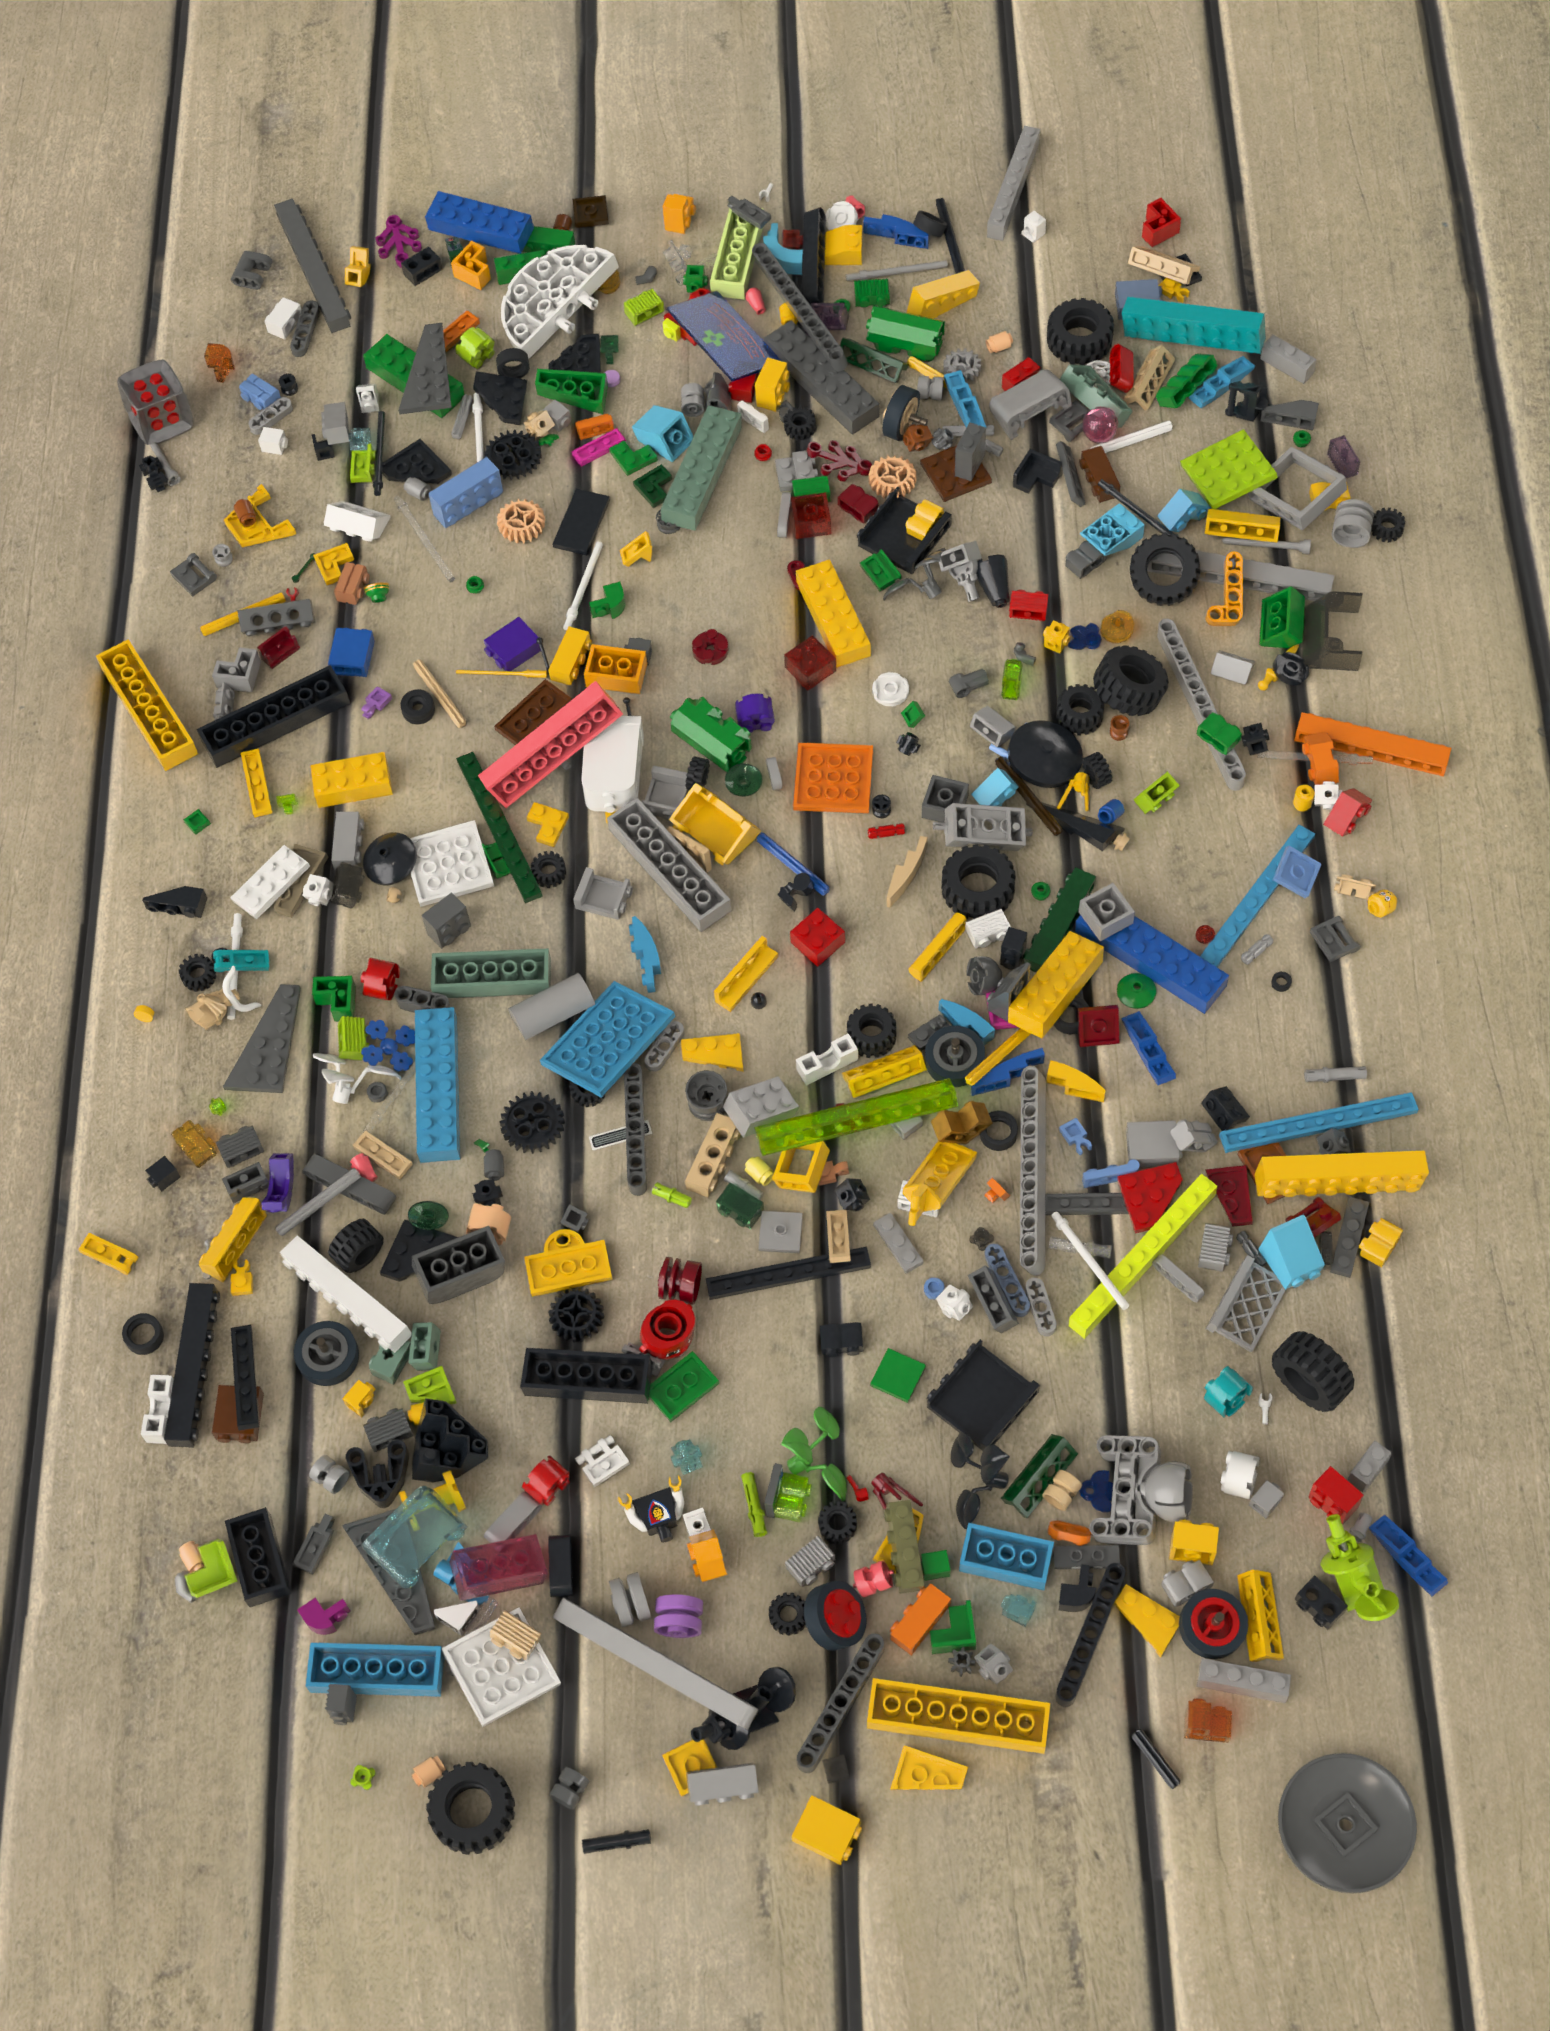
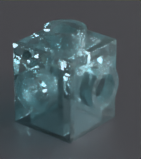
M690 1439L679 1441L675 1446L671 1447L673 1455L670 1458L674 1468L679 1467L683 1475L703 1467L700 1461V1457H702L698 1445L694 1446Z

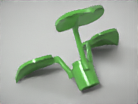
M818 1407L814 1410L813 1416L823 1434L809 1446L808 1438L799 1428H793L786 1433L781 1445L790 1449L795 1454V1456L787 1460V1466L793 1474L797 1475L803 1470L810 1472L811 1470L823 1469L822 1476L825 1482L843 1502L846 1499L847 1483L839 1468L833 1464L828 1465V1467L825 1464L811 1466L813 1462L811 1450L827 1435L832 1440L839 1436V1425L834 1416L823 1407Z

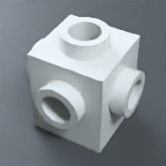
M1331 781L1323 782V785H1315V806H1323V809L1331 810L1342 790H1339V786ZM1328 793L1332 794L1329 798L1325 797Z
M310 874L307 884L303 888L302 896L309 900L308 903L311 905L319 906V904L327 906L328 901L332 897L334 884L327 878Z
M950 1284L936 1298L942 1312L948 1318L953 1317L958 1321L973 1308L969 1300L970 1295L965 1290H959Z

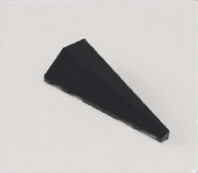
M1041 802L1063 830L1070 835L1073 833L1077 834L1102 852L1111 842H1114L1118 834L1121 835L1125 831V828L1121 826L1104 824L1098 819L1063 808L1057 809L1056 806Z

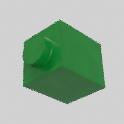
M947 1550L921 1554L920 1562L924 1581L950 1577Z

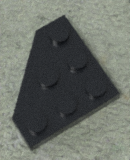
M599 333L582 334L577 338L578 341L574 345H569L560 353L561 356L552 360L548 364V369L601 373Z
M476 371L473 390L484 398V402L499 415V419L503 423L521 424L528 380Z
M418 439L384 461L382 466V474L388 481L406 482L411 477L425 483L438 484L452 475L451 469L421 439Z
M404 1219L380 1270V1275L398 1282L403 1281L408 1276L415 1274L412 1268L413 1255L459 1237Z

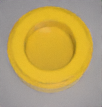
M145 1005L137 1006L134 1011L135 1018L143 1022H151L155 1014L152 1008Z

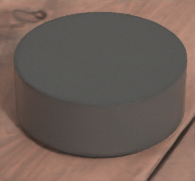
M373 1082L368 1086L367 1095L372 1102H382L387 1097L388 1092L383 1083Z

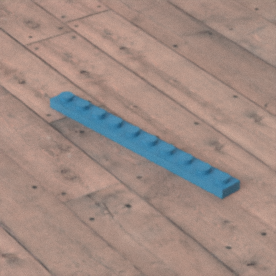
M1300 824L1296 827L1200 955L1201 958L1218 968L1280 885L1273 881V877L1285 848L1291 846L1303 853L1315 838L1314 832Z
M1411 1092L1221 1131L1219 1137L1225 1153L1325 1133L1332 1128L1339 1130L1417 1114L1419 1109Z

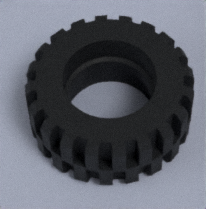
M1074 298L1069 302L1064 301L1061 303V306L1055 307L1054 311L1049 315L1047 326L1048 348L1056 358L1060 357L1062 362H1070V365H1085L1095 360H1101L1103 355H1107L1112 347L1114 333L1113 316L1110 315V311L1107 308L1104 309V305L1101 303L1097 304L1092 299L1089 301L1086 298H1081V300ZM1086 328L1093 333L1087 336H1076L1069 333L1068 330Z
M1164 532L1158 536L1157 534L1151 535L1152 538L1144 539L1142 544L1136 547L1135 553L1131 557L1130 577L1133 587L1141 598H1145L1151 604L1157 603V606L1168 604V606H1171L1175 602L1180 603L1184 601L1185 597H1189L1193 589L1198 585L1200 578L1198 553H1196L1195 547L1188 543L1187 539L1178 537V534L1168 535V532ZM1163 553L1173 554L1178 557L1183 567L1179 580L1168 586L1155 584L1148 575V565L1151 559Z
M1129 645L1117 646L1108 650L1093 676L1094 687L1097 689L1098 696L1102 697V701L1105 704L1108 703L1110 708L1117 709L1122 714L1127 713L1129 716H1135L1136 714L1142 716L1155 710L1168 689L1169 680L1166 669L1162 668V663L1157 661L1155 656L1149 655L1143 649L1139 650L1138 647H1129Z
M973 844L969 848L968 846L962 847V851L956 850L952 853V857H948L946 865L943 866L941 888L943 899L946 900L949 908L953 907L952 911L954 913H961L966 919L968 917L975 919L998 909L1005 911L1008 908V904L1012 902L1015 893L1016 874L1015 870H1013L1014 866L1010 860L1008 861V856L1005 853L1000 854V850L995 847L991 849L989 845L981 847L978 844ZM973 873H983L992 877L996 884L989 890L977 892L967 889L963 886L961 880Z
M1305 1331L1292 1333L1272 1355V1367L1275 1369L1277 1377L1281 1379L1282 1384L1297 1396L1300 1401L1305 1402L1307 1406L1313 1407L1317 1411H1333L1354 1388L1355 1380L1348 1364L1342 1360L1340 1354L1336 1353L1330 1345H1327L1321 1338L1318 1339L1311 1333L1308 1334Z
M466 1762V1766L462 1767L460 1764L454 1765V1770L450 1772L445 1770L442 1773L443 1778L441 1780L436 1779L433 1783L434 1790L429 1791V1803L426 1804L428 1822L438 1839L444 1845H447L450 1850L455 1852L461 1851L462 1854L469 1855L470 1852L480 1854L485 1848H488V1850L493 1849V1844L497 1841L501 1843L505 1838L504 1833L510 1831L512 1827L511 1820L515 1817L514 1798L507 1782L494 1768H488L483 1763L474 1765L473 1762ZM468 1789H481L485 1791L492 1803L491 1811L486 1820L472 1828H462L456 1825L450 1814L451 1805L455 1798Z

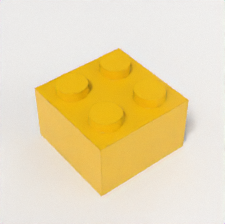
M767 358L755 382L757 407L776 412L779 405L781 406L783 403L785 392L788 393L790 388V382H788L790 372L786 362Z
M1189 1520L1175 1521L1171 1534L1169 1560L1183 1562L1191 1560L1196 1562L1200 1560L1202 1564L1213 1565L1217 1553L1219 1527H1214L1210 1523L1192 1524Z

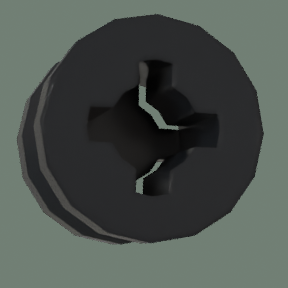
M283 374L279 378L281 392L284 395L292 396L297 393L298 386L294 375Z
M881 794L873 798L872 812L875 817L882 819L890 815L891 800L888 796Z

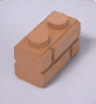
M345 563L334 590L338 602L356 605L359 598L362 599L364 585L368 584L370 575L364 565Z

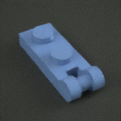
M1132 1159L1125 1165H1110L1100 1170L1089 1169L1083 1173V1187L1088 1188L1118 1182V1176L1137 1172L1140 1166L1139 1162Z

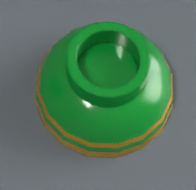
M382 582L370 584L363 589L365 594L372 599L373 603H380L386 600V595L390 588L389 583Z

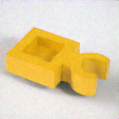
M1166 277L1158 285L1162 288V294L1170 299L1175 296L1177 301L1183 303L1184 296L1189 297L1190 291L1186 288H1181L1182 284L1178 281Z
M245 1259V1265L239 1267L237 1260H234L233 1267L237 1273L231 1274L232 1296L253 1294V1275L251 1272H248L250 1269L249 1261Z

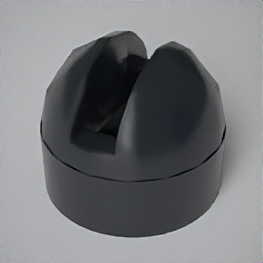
M757 992L752 995L751 1005L753 1008L762 1009L766 1006L767 1000L763 993ZM757 997H760L761 1003H758Z

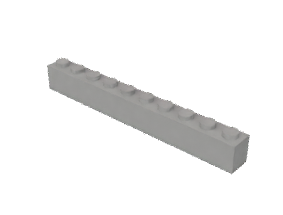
M1195 550L1200 561L1199 580L1224 585V561L1226 556ZM1163 553L1151 559L1148 571L1181 577L1183 567L1178 557L1173 554ZM1231 559V560H1230V561H1232V569H1231V570H1233V569H1234V566H1235V564H1236V562H1234V559ZM1243 559L1244 589L1275 594L1292 586L1305 596V600L1329 604L1334 575ZM1229 577L1231 583L1238 582L1236 577Z

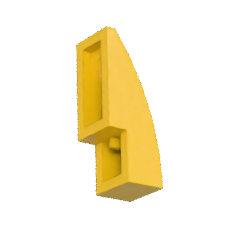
M1050 1060L1046 1083L1065 1087L1064 1094L1104 1103L1106 1090L1096 1081L1073 1067Z

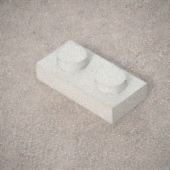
M740 401L737 404L738 413L742 414L743 420L763 433L769 430L768 418L764 413L758 412L752 405L744 401Z

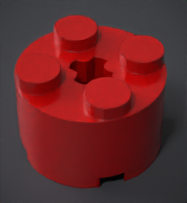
M369 958L367 970L362 972L360 979L361 983H364L363 996L381 1000H392L398 987L395 984V980L400 977L399 964Z
M550 1455L547 1456L548 1461L543 1459L527 1476L530 1478L528 1484L525 1482L522 1484L523 1490L540 1505L545 1504L547 1507L555 1500L554 1494L559 1489L563 1491L570 1483L568 1480L570 1477L569 1471Z

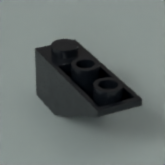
M183 886L143 897L142 901L146 909L151 912L160 911L170 915L179 914L189 918H201L208 898L202 888Z

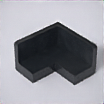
M1029 449L1013 474V487L1028 494L1037 481L1053 488L1061 476L1062 462Z

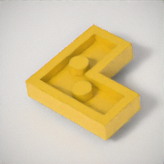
M347 543L313 555L326 586L338 582L341 575L338 566L354 560Z
M534 802L526 818L527 821L542 826L536 841L555 847L569 819V814Z

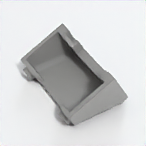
M1048 369L1041 370L1005 392L992 397L989 403L991 413L1010 440L1018 436L1017 430L1020 426L1021 428L1025 427L1024 421L1049 407L1054 406L1055 409H1058L1059 406H1062L1066 410L1072 406L1069 389Z

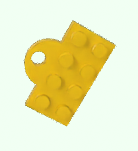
M562 1229L555 1231L547 1238L543 1253L524 1256L532 1297L613 1280L605 1240L584 1244L582 1237L573 1230ZM562 1236L568 1238L566 1244H559L557 1241Z

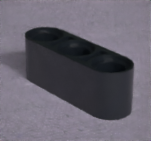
M571 1535L549 1536L551 1597L573 1596Z

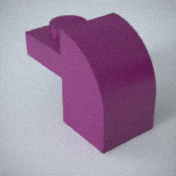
M316 1597L297 1609L309 1629L320 1635L336 1632L337 1630L333 1623L344 1620L348 1613L351 1612L344 1599H341L324 1611Z

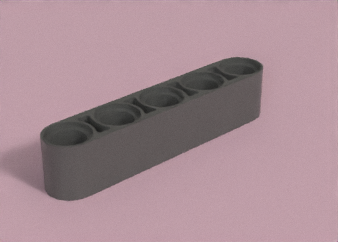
M313 1154L302 1172L308 1178L329 1187L348 1173L349 1170L317 1154ZM362 1176L340 1193L384 1215L396 1199V1195L393 1192Z

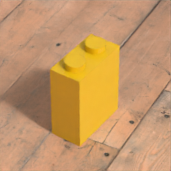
M811 1795L791 1837L793 1842L841 1865L843 1860L847 1861L853 1850L850 1845L853 1839L857 1840L859 1838L862 1827H860L859 1818Z

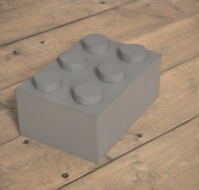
M779 1076L730 1092L723 1108L744 1138L792 1121L799 1106Z
M753 1763L686 1772L689 1800L694 1802L696 1806L709 1804V1799L727 1802L732 1801L731 1796L739 1795L740 1799L754 1798V1793H759L756 1768Z

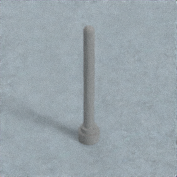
M152 442L150 446L162 464L168 485L174 486L178 484L181 480L179 474L171 469L158 444Z
M1224 537L1222 540L1224 544L1294 549L1299 550L1302 554H1310L1311 540L1304 539L1300 543L1277 541L1276 543Z

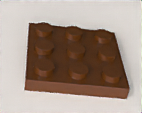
M957 445L920 460V465L943 502L992 483V478L982 462L972 481L955 476V450Z

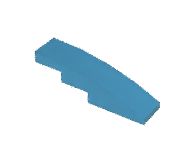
M1241 356L1219 368L1217 374L1205 380L1203 386L1195 390L1189 396V399L1200 409L1226 393L1229 390L1230 383L1241 381L1255 368V365L1244 356Z
M959 370L945 374V383L965 427L967 428L969 422L986 427L976 397L972 395L969 384L964 380L962 371Z

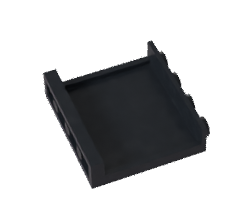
M896 487L893 492L888 494L886 501L879 505L874 516L868 519L866 526L858 531V547L872 554H877L882 549L894 566L913 574L916 571L915 566L928 556L951 527L952 514L945 511L921 541L907 534L905 526L908 518L915 514V508L918 504L901 496L900 488Z
M980 1339L976 1344L972 1343L964 1359H958L953 1366L954 1370L950 1375L947 1373L942 1378L939 1388L937 1390L933 1389L927 1396V1408L957 1432L968 1434L972 1438L973 1444L984 1451L988 1445H995L1029 1405L1039 1393L1040 1384L1034 1380L1030 1383L983 1347V1341Z

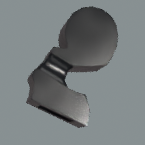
M799 873L795 876L794 883L788 882L786 886L780 888V892L777 895L795 912L797 902L793 896L795 894L808 896L812 892L813 881L806 873Z

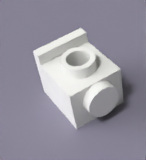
M1036 211L1031 212L1024 218V230L1021 231V234L1034 243L1045 234L1046 219Z
M703 1507L683 1514L689 1536L711 1530ZM699 1524L702 1525L699 1529L694 1528V1526Z

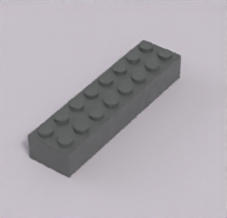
M792 320L764 337L765 352L772 359L786 362L790 372L789 375L852 435L880 417L879 402L845 370L835 371L813 340Z

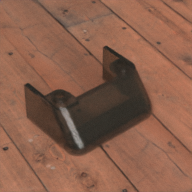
M1332 591L1305 606L1302 659L1304 660L1303 663L1308 665L1310 669L1359 670L1362 651L1343 650V642L1339 638L1328 637L1329 612L1359 613L1363 593Z

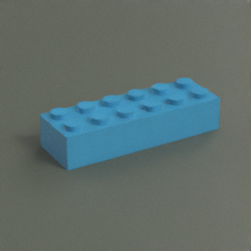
M310 1643L306 1688L310 1693H329L327 1691L329 1689L328 1685L339 1684L349 1685L355 1694L441 1697L444 1668L442 1647Z

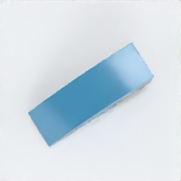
M944 999L939 1001V1011L952 1026H963L971 1029L981 1038L984 1045L994 1039L995 1029L981 1016L957 1003Z

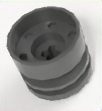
M709 1070L699 1071L692 1075L685 1088L690 1112L694 1117L702 1121H713L716 1113L724 1115L726 1111L723 1105L728 1097V1090L723 1077Z

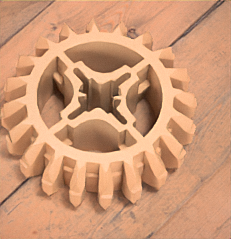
M887 455L886 459L881 457L880 462L875 461L869 471L871 489L876 491L877 496L882 494L883 499L893 492L896 487L900 488V495L905 497L906 493L910 494L911 489H914L917 481L913 463H909L908 459L903 460L902 456L896 458L894 455L893 458H890Z
M518 498L517 502L511 500L510 505L505 504L504 508H500V513L497 516L499 532L503 534L505 539L508 538L510 542L513 540L516 543L519 541L525 543V540L531 542L532 538H538V534H542V529L545 528V515L542 508H540L538 503L534 504L533 500L528 502L526 498L524 501H520Z

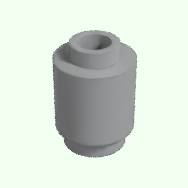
M410 477L406 480L404 490H406L407 494L421 501L429 498L428 493L431 492L430 485L417 478Z

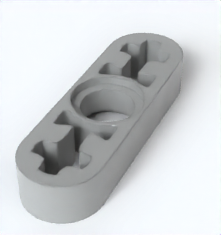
M287 397L279 398L250 419V431L255 435H259L263 427L270 428L291 413L293 410L291 400ZM268 414H275L273 418L266 417Z
M782 492L777 536L787 538L792 504V493Z
M670 1022L645 1056V1065L649 1071H659L683 1038L684 1027L680 1022ZM678 1028L679 1033L675 1032L672 1035V1030H676ZM664 1042L670 1044L667 1050H661L659 1046ZM657 1057L658 1063L654 1062L651 1064L650 1060L654 1061Z
M1160 1254L1152 1262L1159 1273L1192 1301L1198 1302L1205 1295L1203 1289L1164 1255Z
M1031 1278L1026 1283L1025 1292L1037 1330L1043 1336H1051L1056 1331V1320L1044 1283L1039 1278ZM1032 1285H1035L1036 1287H1039V1288H1038V1296H1039V1297H1036V1298H1035V1296H1036V1295H1035V1292H1034L1033 1289H1031ZM1042 1302L1047 1306V1309L1039 1312L1035 1309V1305ZM1045 1316L1047 1324L1051 1325L1049 1330H1047L1046 1327H1043V1317Z

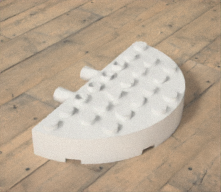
M572 245L548 251L547 255L541 258L536 257L526 264L509 283L506 296L503 297L501 305L503 327L513 348L524 350L528 354L529 359L559 328H562L569 334L572 333L575 329V324L568 321V319L582 304L594 310L598 306V300L591 297V295L619 268L614 254L599 247L594 249L587 248L586 245Z

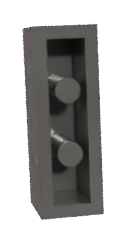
M985 1265L968 1275L994 1330L1002 1334L1019 1324L992 1269Z

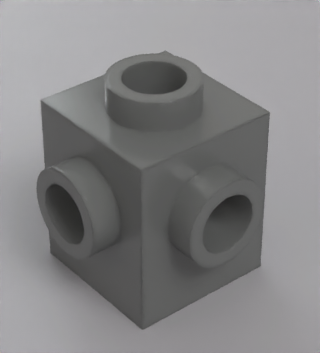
M1332 1128L1316 1137L1321 1155L1351 1153L1349 1140L1345 1136L1344 1131Z

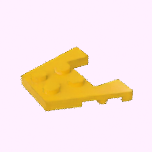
M262 484L257 487V491L252 496L249 495L247 497L256 514V522L253 525L243 526L239 522L235 510L224 519L225 525L242 548L297 534L288 519L270 527L256 506L271 499L270 494Z

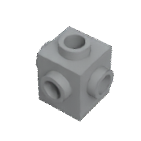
M991 1643L974 1657L980 1666L979 1673L985 1680L990 1679L995 1684L1004 1680L1013 1671L1009 1664L1011 1661L1009 1656Z

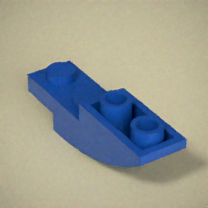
M885 214L882 215L881 219L864 217V234L895 238V244L925 249L929 247V234L920 230L909 221Z

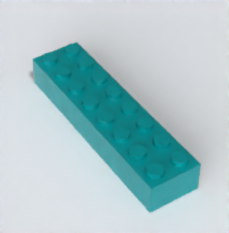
M1127 297L1122 310L1125 337L1261 354L1266 339L1264 313Z

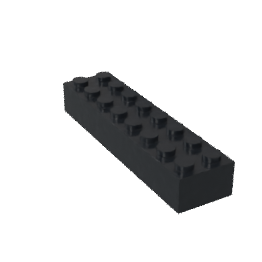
M331 665L198 728L197 732L214 765L218 768L241 757V752L262 747L350 704L345 688Z

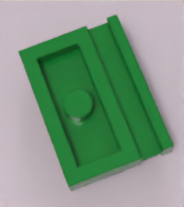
M882 549L877 554L874 553L860 562V567L879 591L894 584L896 580L902 579V575Z

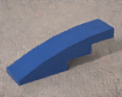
M1140 1011L1123 1017L1122 1022L1156 1084L1161 1085L1176 1079L1174 1070L1167 1062L1165 1052L1157 1042L1156 1034Z
M1043 1048L1023 1053L994 1067L975 1085L971 1086V1095L974 1096L1010 1087L1011 1079L1021 1077L1024 1068L1044 1063L1045 1054Z
M1383 1515L1369 1527V1530L1389 1554L1431 1597L1448 1584V1579L1432 1566V1561L1416 1547L1415 1541L1386 1515Z

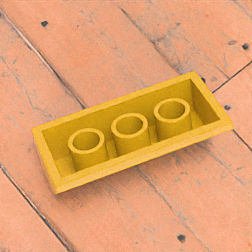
M242 1198L240 1203L234 1206L232 1215L224 1221L222 1230L211 1241L207 1253H204L200 1258L199 1266L203 1273L211 1275V1277L224 1283L233 1269L234 1260H239L267 1217L265 1210H262V1204L259 1199Z

